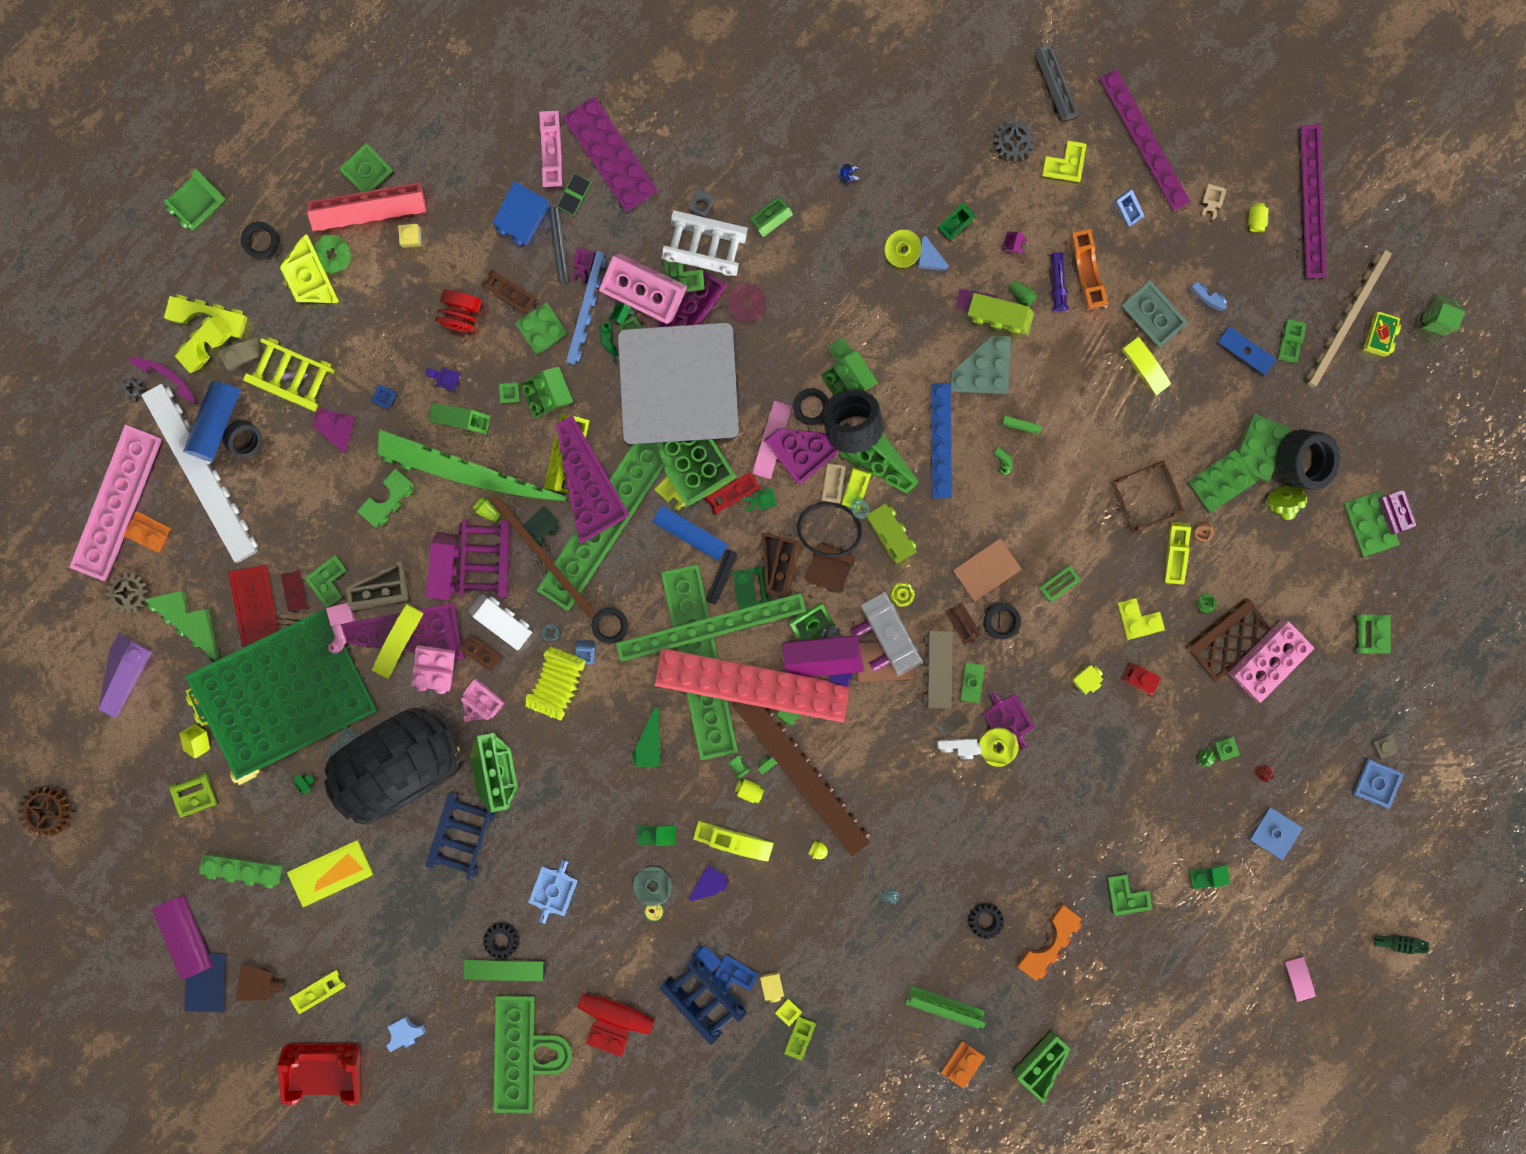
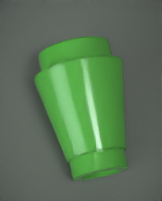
M1016 280L1009 287V290L1022 305L1031 306L1038 296L1035 290Z

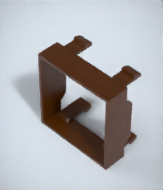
M1164 460L1111 481L1131 533L1185 512L1177 488ZM1162 466L1179 510L1148 525L1146 523L1135 527L1134 530L1131 518L1115 482L1124 481L1129 476L1151 467L1153 469Z

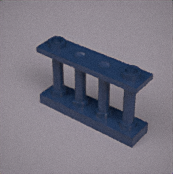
M449 792L425 867L433 869L435 865L439 864L466 872V880H470L472 876L475 877L479 866H476V862L489 821L493 822L496 812L489 813L488 810L460 802V799H457L458 794ZM459 809L485 817L482 829L453 820L454 818L451 817L452 811ZM452 827L479 836L476 847L449 839L445 835L447 828L450 829ZM441 846H448L473 854L470 865L442 857V854H439Z
M695 955L686 964L689 969L677 980L670 976L659 989L711 1046L722 1034L719 1029L733 1018L739 1023L747 1014V1011L705 966V963ZM693 975H696L702 984L687 995L680 986ZM708 989L715 998L700 1009L694 1000ZM721 1003L728 1013L716 1023H713L706 1015Z

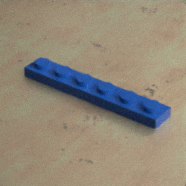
M932 383V498H952L951 383Z

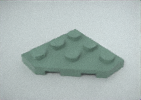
M991 336L951 372V392L1008 394L1011 337Z

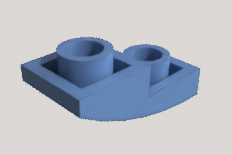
M1196 282L1189 288L1198 299L1216 310L1222 312L1228 307L1226 299L1221 294L1218 295L1215 292L1209 296V290L1203 283Z

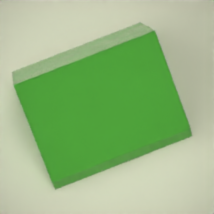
M822 602L788 622L799 641L818 639L823 628L826 629L827 626L836 627Z

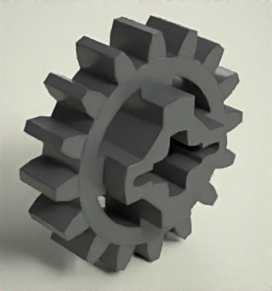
M1013 119L1011 124L1006 120L1005 127L1001 124L999 125L1000 131H996L994 134L998 138L993 140V143H998L995 150H1001L999 156L1005 154L1006 160L1013 157L1015 162L1017 157L1023 160L1024 154L1030 155L1028 149L1034 148L1031 142L1035 141V137H1031L1034 133L1033 130L1028 131L1029 124L1023 126V120L1016 123V120ZM1010 129L1008 135L1002 136L1006 130ZM1018 129L1023 131L1025 135H1022ZM1013 134L1015 136V139L1018 140L1016 146L1013 144V141L1011 140ZM1026 144V147L1023 150L1018 151L1021 145Z

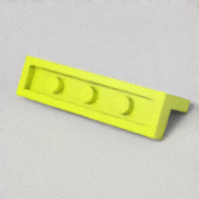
M560 414L559 422L572 415ZM573 416L576 422L582 423L581 431L586 438L589 420ZM556 431L543 488L569 494L568 487L567 490L561 488L563 480L566 478Z

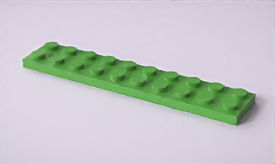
M656 443L633 444L610 478L613 487L630 516L581 544L579 543L576 529L555 561V565L580 594L663 470L664 465ZM549 570L537 591L569 611L575 600Z
M699 564L661 572L673 628L710 618ZM714 637L677 647L678 652L718 659ZM686 692L700 760L738 753L728 701Z

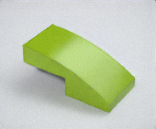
M798 1016L784 1054L802 1061L816 1023Z

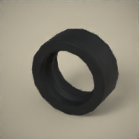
M261 221L252 222L247 225L242 231L240 238L245 252L257 259L269 258L276 252L279 245V237L275 229ZM257 229L266 230L271 236L270 246L264 251H255L249 245V236Z
M807 388L796 396L793 404L794 413L802 423L816 425L823 421V412L814 418L806 417L800 409L801 401L805 397L813 395L817 396L822 401L823 407H825V403L829 399L821 390Z
M243 419L229 424L223 434L225 448L238 458H248L254 455L262 443L260 430L250 421ZM249 429L252 432L250 442L247 446L236 449L233 446L235 435L242 430Z
M1000 603L987 610L984 616V626L990 636L1005 640L1012 638L1018 633L1021 627V617L1015 607ZM1000 610L1008 611L1014 619L1012 628L1005 633L995 631L991 624L993 614Z
M611 607L603 608L592 619V632L603 643H617L627 633V618L618 609ZM608 614L615 615L621 622L619 633L613 637L601 634L598 626L600 619Z

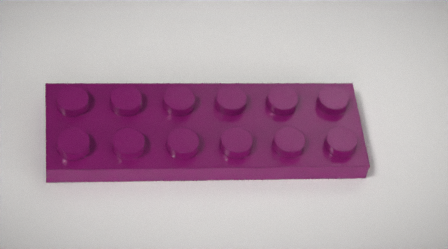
M595 96L563 116V119L626 213L658 192Z

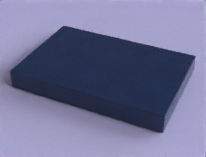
M208 953L213 967L185 979L184 1011L224 1012L226 954Z

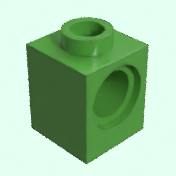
M1229 736L1212 742L1218 761H1224L1240 755L1234 737Z

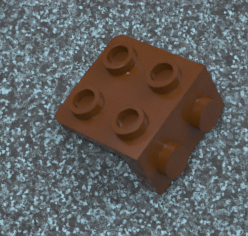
M823 542L822 545L818 544L816 550L824 553H840L845 551L842 548L840 551L834 550V546ZM852 552L841 557H824L814 554L806 575V581L838 593L841 592L854 557L851 556Z

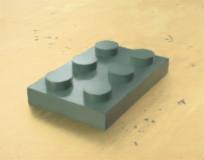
M1151 280L1121 305L1124 311L1158 349L1188 324L1187 320Z

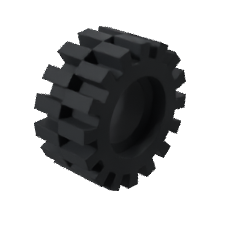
M982 903L979 906H975L974 910L970 912L968 919L969 927L976 936L982 939L995 938L997 934L1001 933L1000 931L1004 927V919L1001 911L996 906ZM983 914H990L993 917L994 922L990 928L985 929L979 925V918Z
M504 923L494 924L485 932L483 937L485 951L496 959H505L511 956L519 943L518 933L509 924ZM500 933L506 935L508 945L504 948L496 947L493 941L495 935Z

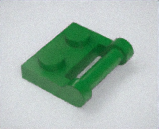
M765 566L732 571L738 609L771 601L769 594L766 593ZM758 573L762 600L756 601L752 574Z

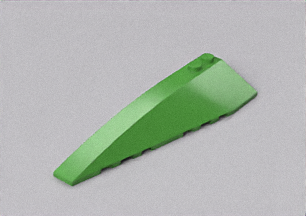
M383 430L379 431L378 455L382 456V461L391 464L393 461L400 463L399 467L408 470L413 467L451 481L489 491L527 498L567 502L568 498L538 488L526 482H521L510 476L501 475L499 472L469 461L465 462L463 459L447 455L436 449H429L422 444Z

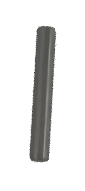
M553 207L549 209L557 275L559 283H565L569 281L560 212L558 207Z

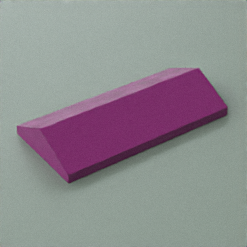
M702 270L704 290L685 292L673 321L668 324L660 321L656 328L700 325L727 285Z
M858 635L783 642L784 666L787 673L814 677L864 672Z

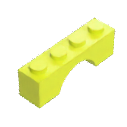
M176 294V297L169 296L164 319L187 325L191 319L199 315H209L212 317L219 315L234 332L230 337L242 340L248 318L242 315L243 311L232 309L231 312L226 311L224 306L213 304V307L206 305L205 301L195 299L194 302L187 301L188 297Z

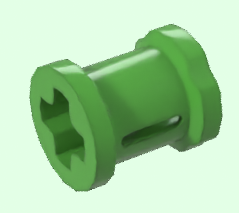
M741 754L727 762V765L731 766L735 772L736 779L751 771L741 759Z

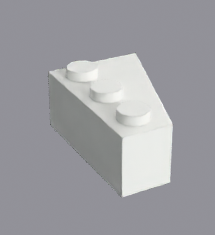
M481 592L467 609L468 612L518 651L532 633L528 629L530 625L522 619L519 621L513 617L515 614L508 608H501L499 606L500 602L492 596L490 598Z

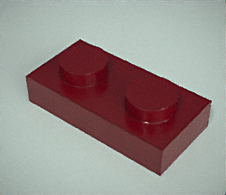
M301 571L280 574L288 612L308 608Z

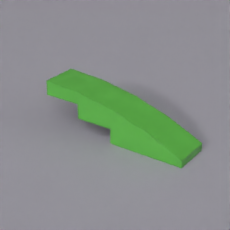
M464 959L463 979L543 981V961Z

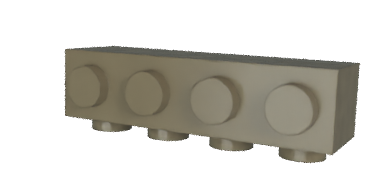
M928 631V635H925V646H928V654L924 655V666H928V673H924V685H927V693H924V704H927V708L951 709L953 631Z

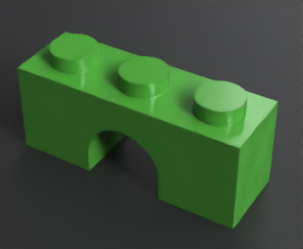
M396 468L383 482L390 491L389 499L384 503H377L373 498L369 497L357 511L376 528L378 526L382 527L389 519L387 517L391 511L395 512L401 506L400 501L404 497L408 498L414 491L413 486L415 484Z

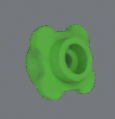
M1208 747L1202 750L1198 756L1197 763L1199 765L1202 764L1203 767H1210L1216 758L1214 750H1209Z

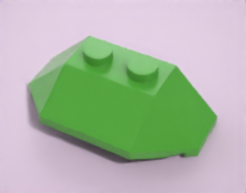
M494 733L476 736L470 760L477 795L489 813L508 809L518 787L511 749Z

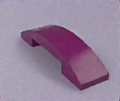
M130 358L128 360L146 373H149L152 368L180 386L176 393L195 405L198 403L189 385L172 370L146 359Z

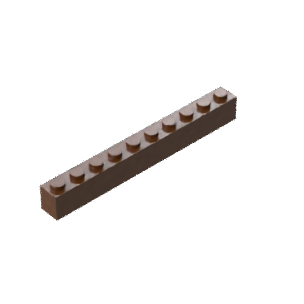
M736 702L733 705L735 710L849 854L853 857L870 843L868 838L871 836L864 828L859 829L856 825L859 821L852 812L848 815L844 810L847 806L840 797L836 799L832 793L835 791L829 783L824 784L821 781L822 774L816 767L814 769L808 764L810 759L806 754L798 752L796 748L799 745L792 737L790 739L787 738L784 734L787 730L780 722L776 724L772 719L775 716L769 708L764 709V707Z

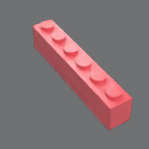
M421 182L307 202V213L312 231H324L328 228L363 224L374 220L381 221L385 218H398L403 215L419 214L426 211Z

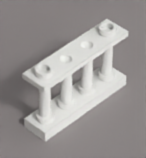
M673 210L670 227H675L670 247L663 246L662 259L721 272L724 275L737 276L739 263L734 262L738 243L745 244L748 228ZM682 230L694 232L689 251L678 249ZM701 234L712 236L708 256L696 253ZM720 239L731 241L726 260L715 258Z

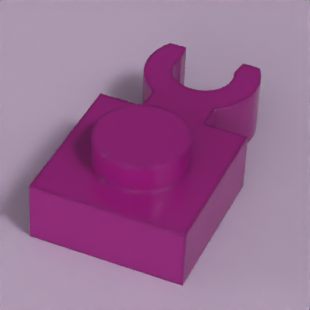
M577 248L573 266L577 267V271L573 273L572 280L577 281L578 276L581 274V283H587V270H592L596 252Z

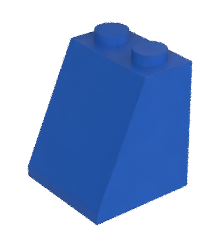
M514 181L493 221V225L496 227L495 231L503 236L505 234L512 237L511 240L520 246L522 243L527 246L550 209L548 200Z

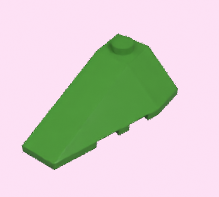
M883 433L878 443L870 449L857 453H844L842 451L839 453L858 469L862 467L868 470L872 476L875 477L877 475L885 479L887 484L906 494L919 482Z

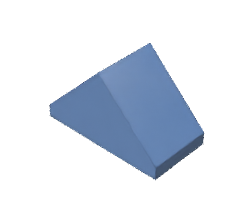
M1131 188L1112 203V206L1129 227L1144 217V213Z
M926 236L923 237L918 268L947 270L949 265Z

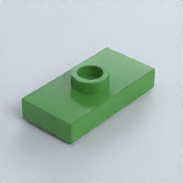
M965 663L960 701L980 703L985 665Z

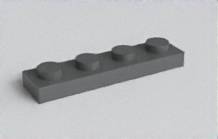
M1051 45L1038 47L1034 50L1036 58L1041 66L1062 121L1079 116Z

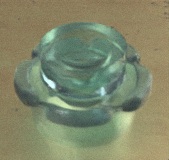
M890 889L887 892H882V900L884 902L896 905L897 901H900V898L897 897V892Z

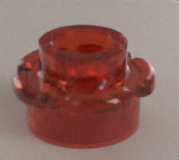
M1264 765L1257 768L1256 775L1262 781L1268 783L1271 779H1274V771L1269 766Z

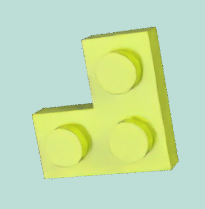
M1067 141L1064 159L1045 157L1042 176L1080 183L1087 144Z
M1137 598L1117 603L1127 640L1165 630L1160 612L1141 616Z

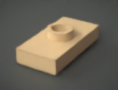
M827 463L821 501L840 504L846 465Z

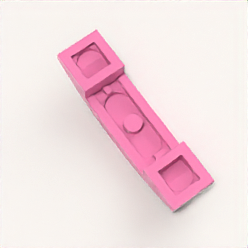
M559 111L539 112L543 187L562 186Z
M777 401L773 402L752 474L771 479L777 457L765 443L764 439L778 428L786 429L792 409L791 405Z

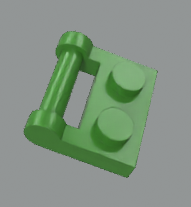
M1356 615V621H1358V648H1356V653H1391V615ZM1366 621H1370V648H1366Z

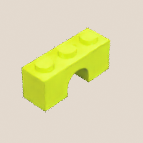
M219 315L205 318L201 322V328L192 332L189 336L191 339L188 342H184L178 348L179 352L175 357L189 373L200 370L211 358L205 351V342L212 348L223 345L234 333Z

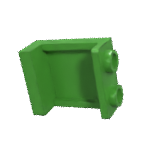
M197 169L190 173L192 177L169 199L165 198L163 200L167 204L165 209L172 216L176 214L180 218L178 222L185 229L189 227L191 230H194L226 200Z

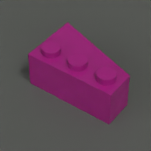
M437 532L431 541L427 598L449 600L451 595L455 594L456 583H453L458 569L456 559L459 556L458 543L460 535Z

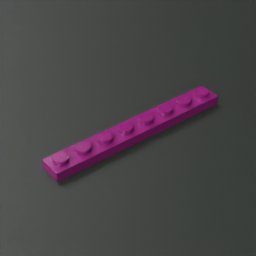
M1115 69L1102 76L1099 81L1172 212L1189 204L1191 201L1118 70Z
M1301 125L1306 278H1325L1326 254L1321 125Z

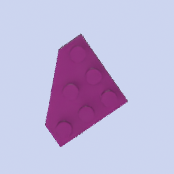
M778 428L764 439L765 443L798 485L803 483L840 452V450H836L829 444L826 433Z

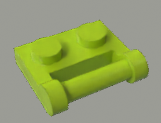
M206 772L201 773L199 777L176 785L174 783L169 785L180 818L217 805ZM203 784L204 789L180 797V791Z

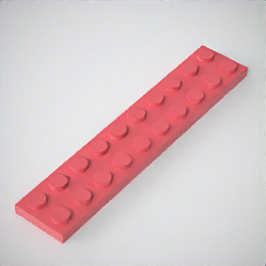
M663 648L660 651L654 685L842 723L845 721L849 686L837 685L826 680Z

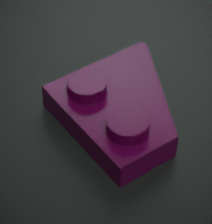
M317 407L312 426L338 449L346 453L355 417Z

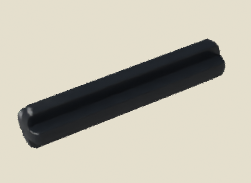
M726 550L706 598L707 602L717 604L736 558V552Z

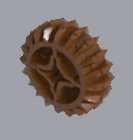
M45 785L41 789L38 786L35 787V791H28L30 796H23L26 802H20L19 805L24 807V809L18 810V813H23L24 817L19 818L20 821H26L23 824V828L30 826L28 833H32L35 830L34 834L36 837L41 834L43 838H46L48 834L52 837L55 836V832L61 833L60 827H67L64 821H70L71 818L66 816V814L72 813V810H67L66 807L70 806L71 803L64 802L68 798L66 795L60 797L62 794L61 790L55 793V787L49 789ZM40 796H47L42 805H33L34 801ZM54 801L58 805L59 812L53 808ZM47 808L50 814L43 815L44 813L40 809ZM31 812H34L37 815L36 822L34 821ZM49 818L57 819L52 826L43 827Z

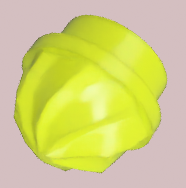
M815 840L808 854L813 856V859H823L827 856L828 850L822 841L818 842Z

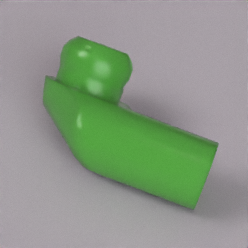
M999 446L993 454L1000 459L1001 474L1007 475L1012 471V457Z

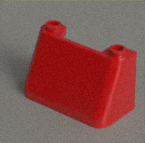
M291 1043L285 1045L282 1048L278 1062L281 1104L295 1105L301 1101L303 1095H340L341 1101L347 1105L359 1104V1046L355 1043Z

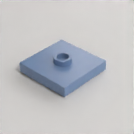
M1367 759L1353 794L1390 809L1404 773Z
M1269 807L1249 840L1283 860L1303 827Z

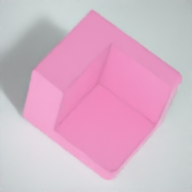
M348 603L326 608L332 627L356 621L354 611L348 607Z

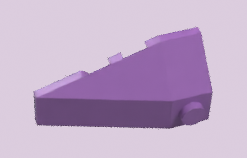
M118 633L109 650L98 708L114 718L118 716L153 652L121 633Z

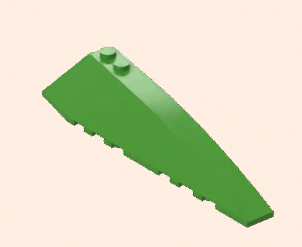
M635 316L618 325L620 332L627 329H642ZM713 439L656 443L666 475L686 506L701 500L737 479Z

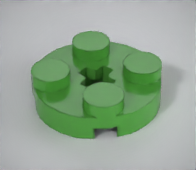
M324 235L313 246L325 273L333 274L342 271L350 263V247L343 238L337 235ZM334 249V253L337 254L336 257L328 259L329 255L327 252Z

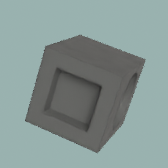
M698 188L688 211L692 215L707 218L716 197ZM699 201H703L707 206L705 209L699 210L696 208V204Z

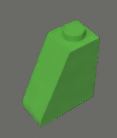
M432 403L428 422L487 435L490 416L471 409Z

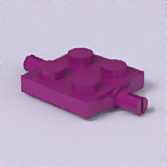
M996 691L989 693L988 695L994 705L982 713L991 729L997 727L1008 729L1016 735L1021 750L1028 748L1029 746L1023 736L1035 728L1016 694L1007 699L1000 700Z

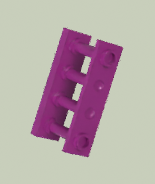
M462 519V523H459V534L462 535L460 581L457 580V592H460V596H466V590L495 591V593H498V597L508 598L510 523L508 520H501V524L497 526L468 525V520ZM468 533L497 534V536H500V543H497V545L467 544ZM467 552L496 553L500 555L499 563L467 564ZM466 571L496 572V574H499V582H495V584L466 583Z

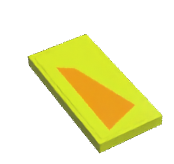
M358 840L287 872L302 907L374 875Z

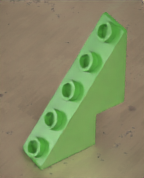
M185 591L145 599L148 609L154 613L156 611L162 615L160 618L168 625L173 624L176 627L175 631L182 637L187 636L191 640L190 644L198 650L201 648L205 651L204 655L210 661L214 662L220 659L209 609L189 612Z

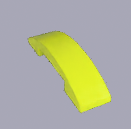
M406 604L389 633L372 671L388 680L390 679L398 663L397 661L424 614L423 612Z

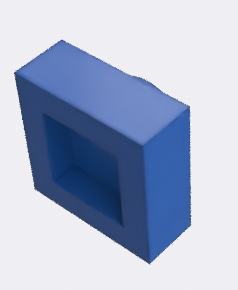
M379 384L371 402L389 410L397 392Z

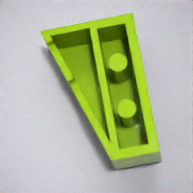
M974 293L968 316L972 318V322L978 324L985 322L994 328L1001 329L1002 327L1009 329L1008 331L1028 335L1034 312L1029 306Z
M885 503L865 517L896 565L916 553L915 548L917 547L911 538L908 539L906 536V529L902 522H897L894 517L896 513L892 506H887Z

